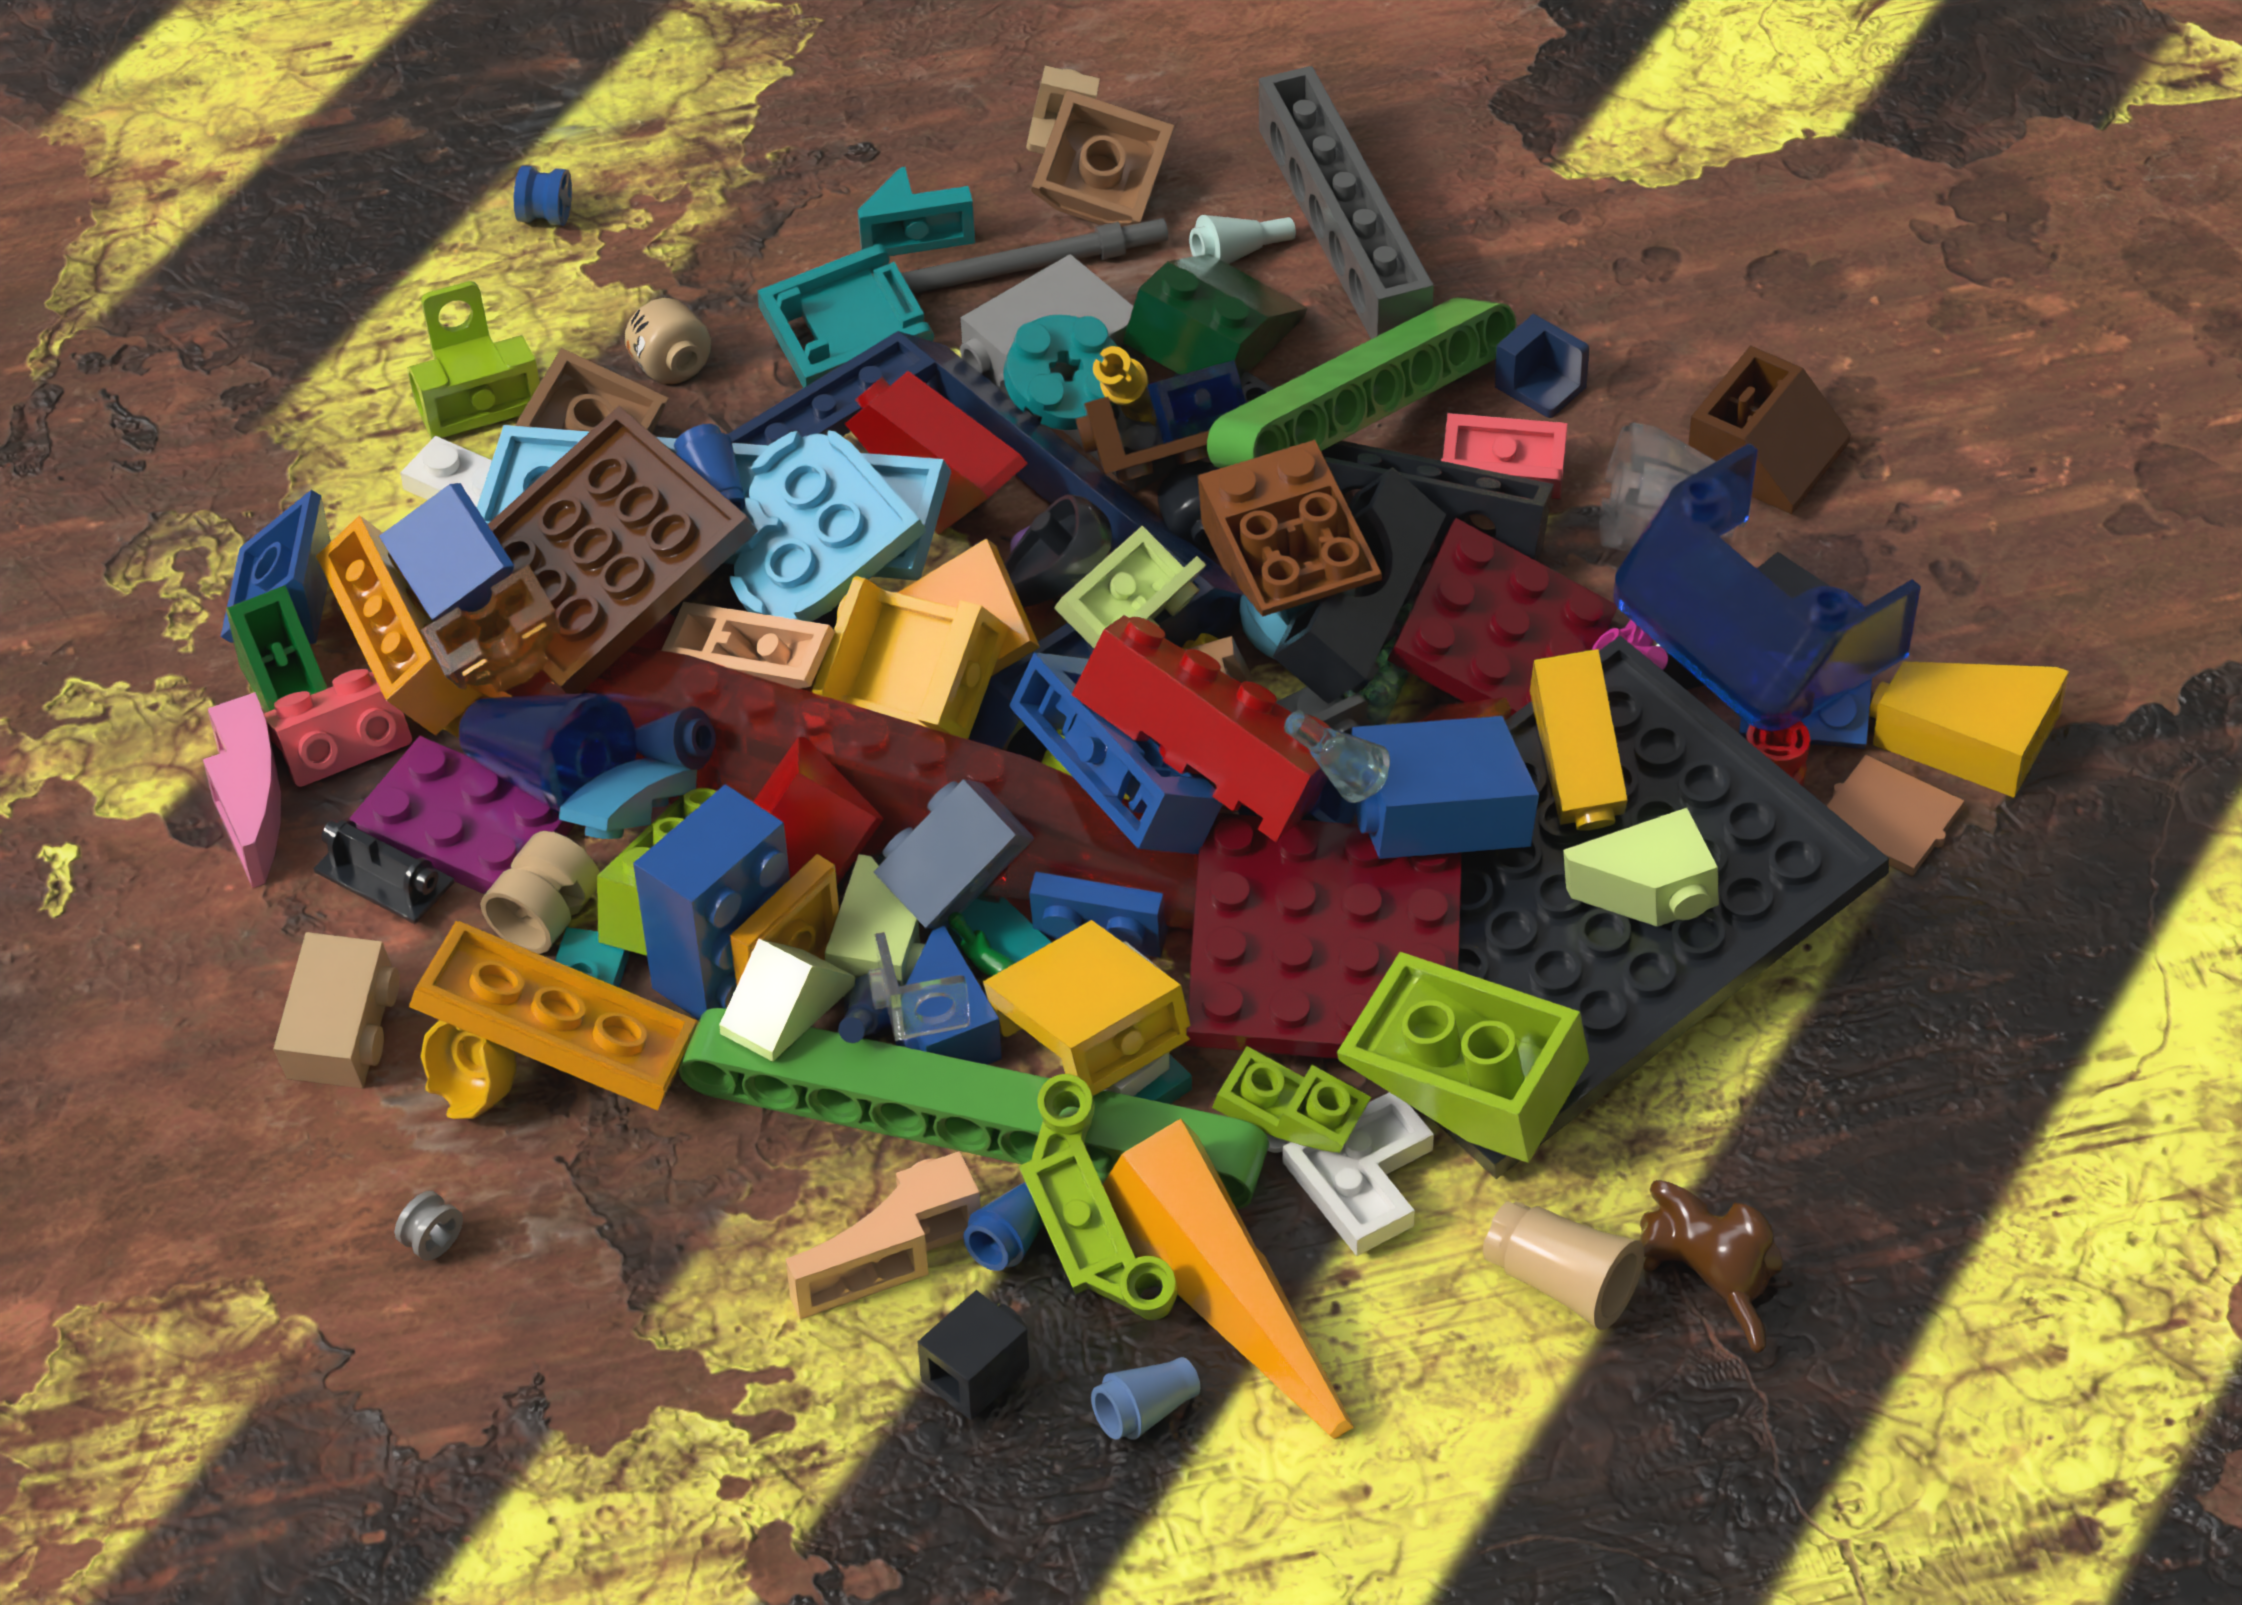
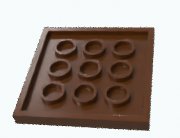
M618 406L488 524L514 564L513 572L493 625L571 700H574L758 530L742 511L622 407Z

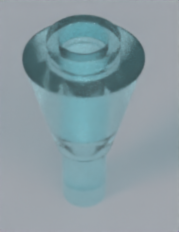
M1300 710L1293 712L1287 718L1284 725L1285 732L1310 750L1315 761L1344 800L1352 803L1363 801L1376 794L1384 786L1390 766L1389 752L1384 746L1331 728H1324Z

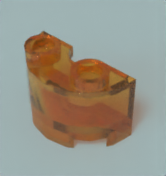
M529 564L492 586L491 600L484 608L476 612H468L458 607L420 630L445 676L460 689L466 690L467 684L474 686L492 684L496 692L505 691L527 681L548 662L544 652L552 641L554 632L560 634L561 627L554 607Z

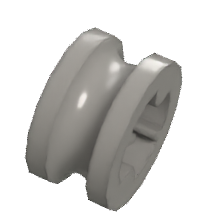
M425 1191L411 1200L401 1212L395 1226V1237L404 1246L412 1247L413 1252L424 1261L433 1260L447 1251L457 1239L463 1223L462 1212L451 1204L445 1205L444 1199L436 1192Z

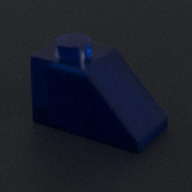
M1234 360L1146 385V394L1160 443L1171 442L1210 430L1214 422L1222 415L1246 404Z

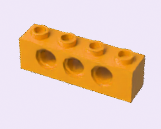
M359 515L320 551L316 558L386 701L436 736L454 718L460 716L469 704L480 695V692L455 643L432 621L379 537L383 532Z

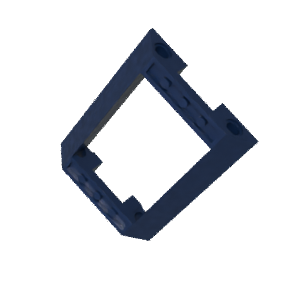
M897 331L727 434L731 437L732 443L767 446L794 431H798L801 437L817 433L828 436V430L843 437L851 432L845 423L862 409L855 401L859 395L882 376L891 385L907 371H910L1017 451L1028 464L1015 475L1049 503L1053 504L1057 499L1069 494L1082 496L1097 505L1106 514L1111 524L1112 540L1110 553L1143 526L1183 567L1188 565L1196 556L1206 564L1192 582L1200 590L1195 597L1175 616H1172L1165 609L1154 619L1165 632V639L1182 648L1188 640L1195 641L1201 633L1218 637L1241 621L1239 611L1240 600L1244 593L1223 568L1192 543L1170 532L1161 518L1104 474L1047 426L1041 424L1027 410H1024V412L1020 410L1006 393L946 345ZM721 564L719 566L729 577L730 575L734 576L735 564ZM839 604L812 622L827 624L834 629L837 623ZM1067 623L1038 642L1040 648L991 676L967 744L909 729L904 730L933 756L947 763L961 780L966 779L980 782L989 789L1047 750L1043 743L1009 707L1034 652L1089 659L1094 648Z

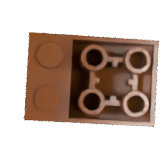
M1315 440L1198 475L1202 526L1222 568L1262 617L1382 580V573Z

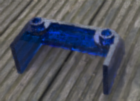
M1749 443L1677 483L1671 489L1616 571L1613 600L1620 611L1746 722L1762 730L1777 731L1796 724L1909 656L1921 586L1911 579L1867 606L1860 603L1850 593L1830 586L1809 589L1793 599L1720 538L1721 535L1748 521L1758 449Z

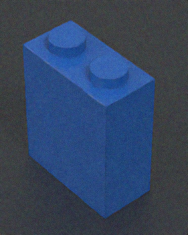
M1503 716L1352 728L1349 754H1343L1340 759L1341 785L1345 793H1352L1356 802V816L1361 833H1369L1379 859L1531 847L1539 793Z

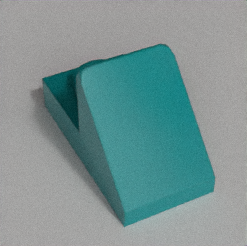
M905 166L899 168L857 210L861 250L873 245L882 244L889 256L975 244L973 200L969 186L912 194Z

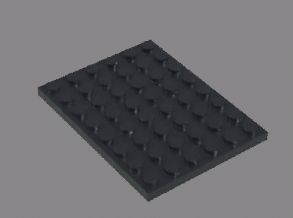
M1621 635L1599 650L1627 795L1625 813L1615 815L1614 824L1599 829L1577 830L1575 822L1560 825L1531 701L1505 720L1539 793L1531 847L1462 852L1458 971L1580 1011L1589 1062L1540 1145L1889 874V858ZM1687 808L1718 867V906L1707 909L1704 913L1693 919H1678L1657 927L1572 899L1566 889L1563 850ZM1434 1121L1495 1179H1498L1521 1161L1470 1143Z

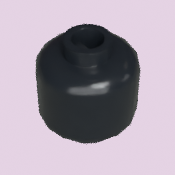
M1196 460L1176 466L1163 480L1158 490V506L1164 523L1170 532L1189 541L1200 551L1214 550L1201 522L1198 475L1220 468L1215 467L1213 463Z

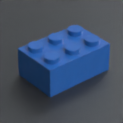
M725 784L633 863L652 989L697 1020L707 1010L715 1008L727 1009L736 990L730 935L790 880L784 822Z

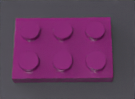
M422 736L416 739L349 818L356 823L357 829L415 859L424 857L430 860L433 868L454 878V882L484 895L503 871L511 869L514 858L535 833L549 831L566 837L576 825L575 823L559 820L560 806L568 798Z

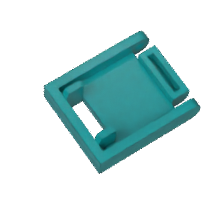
M873 245L757 290L759 309L803 388L897 331L929 341L934 340V333L929 324L924 322V313L895 262L888 264L890 256L884 245ZM800 317H803L815 338V341L806 344L805 351L802 349L788 323Z

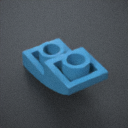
M649 757L618 765L600 774L576 791L560 806L559 820L585 826V835L601 839L622 838L626 828L651 825L652 807L669 805V797L685 795L688 791L696 789L697 770H690Z

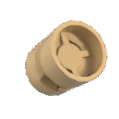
M540 831L535 833L516 855L511 864V869L503 871L483 896L480 903L482 914L489 926L502 939L537 954L547 952L566 929L571 916L579 913L597 890L599 869L584 849L569 838L555 832Z

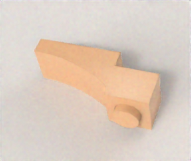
M960 1151L938 1159H925L909 1169L897 1172V1188L870 1214L832 1239L785 1259L790 1299L799 1319L928 1275L926 1251L963 1239L970 1215L980 1209V1194Z

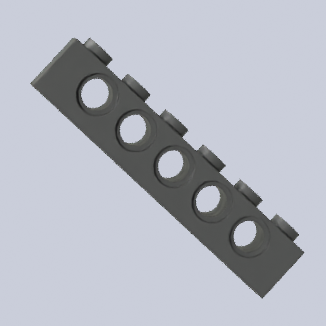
M1313 66L1259 78V131L1369 337L1373 339L1432 309L1434 285Z

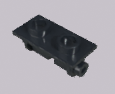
M345 818L341 821L332 819L325 825L322 831L321 839L327 844L328 853L313 868L314 872L414 925L455 883L454 878L433 868L430 860L424 857L418 859L411 857L357 829L356 823L350 819Z

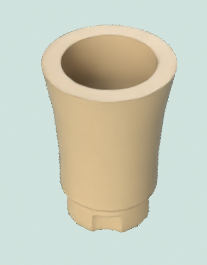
M1506 1201L1492 1219L1490 1230L1484 1240L1483 1255L1487 1261L1504 1268L1508 1276L1536 1288L1570 1308L1597 1329L1605 1330L1619 1318L1635 1291L1643 1267L1644 1247L1639 1240L1602 1232L1566 1219L1540 1206L1530 1208L1517 1201L1514 1203Z

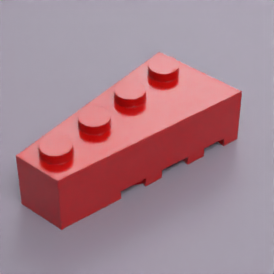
M1123 615L1106 627L1071 694L1133 740L1146 742L1153 738L1161 744L1159 753L1163 757L1162 761L1180 774H1203L1210 779L1217 787L1212 797L1232 811L1239 810L1241 804L1253 810L1263 818L1258 830L1275 842L1313 809L1347 745L1332 736L1333 730L1329 725L1308 714L1296 715L1276 703V696L1270 690L1250 681L1241 683L1220 671L1221 665L1210 655L1196 649L1184 650L1164 638L1165 632L1158 625L1147 619L1136 616L1129 618Z

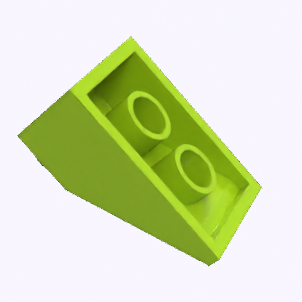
M1399 952L1337 1051L1339 1061L1466 1141L1527 1163L1530 1162L1589 1062L1580 1011L1403 952Z

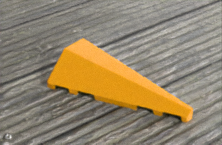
M1180 1118L1122 1153L1103 1183V1187L1133 1253L1137 1257L1155 1256L1164 1260L1171 1267L1175 1275L1178 1287L1177 1294L1333 1439L1353 1429L1354 1426L1265 1255L1256 1248L1199 1136Z

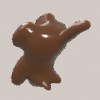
M1662 1180L1653 1181L1650 1193L1660 1208L1653 1212L1648 1211L1644 1213L1640 1220V1241L1644 1247L1645 1257L1643 1269L1652 1272L1663 1262L1667 1261L1683 1262L1699 1274L1703 1281L1719 1297L1727 1302L1729 1309L1744 1331L1753 1352H1762L1766 1348L1765 1325L1751 1302L1764 1292L1770 1277L1780 1273L1783 1267L1781 1252L1774 1243L1770 1223L1758 1210L1740 1203H1734L1726 1215L1715 1216L1709 1212L1707 1205L1688 1190Z

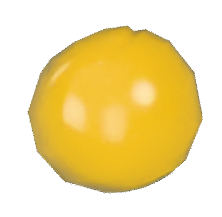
M438 1020L424 1035L420 1057L428 1078L425 1089L428 1093L442 1096L449 1102L450 1107L446 1113L447 1117L452 1119H474L491 1109L511 1090L517 1068L515 1051L441 1020Z

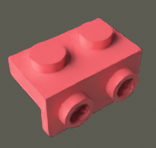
M1448 413L1443 459L1441 461L1552 483L1554 485L1551 498L1561 499L1568 423Z
M356 669L346 672L332 681L333 687L312 695L307 691L289 694L274 703V710L263 713L270 741L282 751L292 781L297 786L308 785L407 746L412 742V736L404 713L386 701L373 672H368L367 669Z

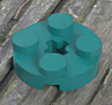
M1062 314L1049 315L1024 323L1018 328L1004 363L1003 376L1006 390L1013 403L1024 412L1027 407L1032 413L1041 416V424L1053 429L1077 430L1078 427L1075 419L1086 416L1083 404L1105 397L1100 387V381L1093 373V364L1096 359L1102 363L1103 358L1100 353L1103 349L1110 346H1118L1108 336L1105 324L1093 316L1078 318ZM1056 363H1066L1071 365L1076 372L1073 376V381L1067 382L1064 381L1061 373H1051L1049 368L1055 367Z

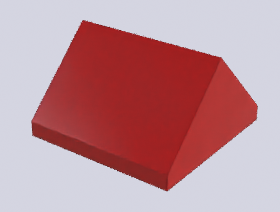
M800 736L797 737L753 801V803L784 822L790 879L818 854L835 865L836 883L838 885L884 819L806 737Z

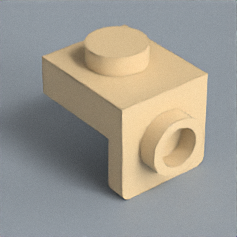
M1045 66L1033 111L1026 148L1029 151L1044 154L1066 90L1096 99L1100 78L1083 75L1075 70H1062Z

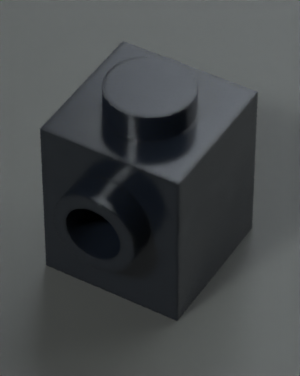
M975 1290L917 1341L921 1382L970 1420L974 1419L1029 1369L1028 1330L1024 1321L1011 1307L1005 1304L997 1306L978 1290Z

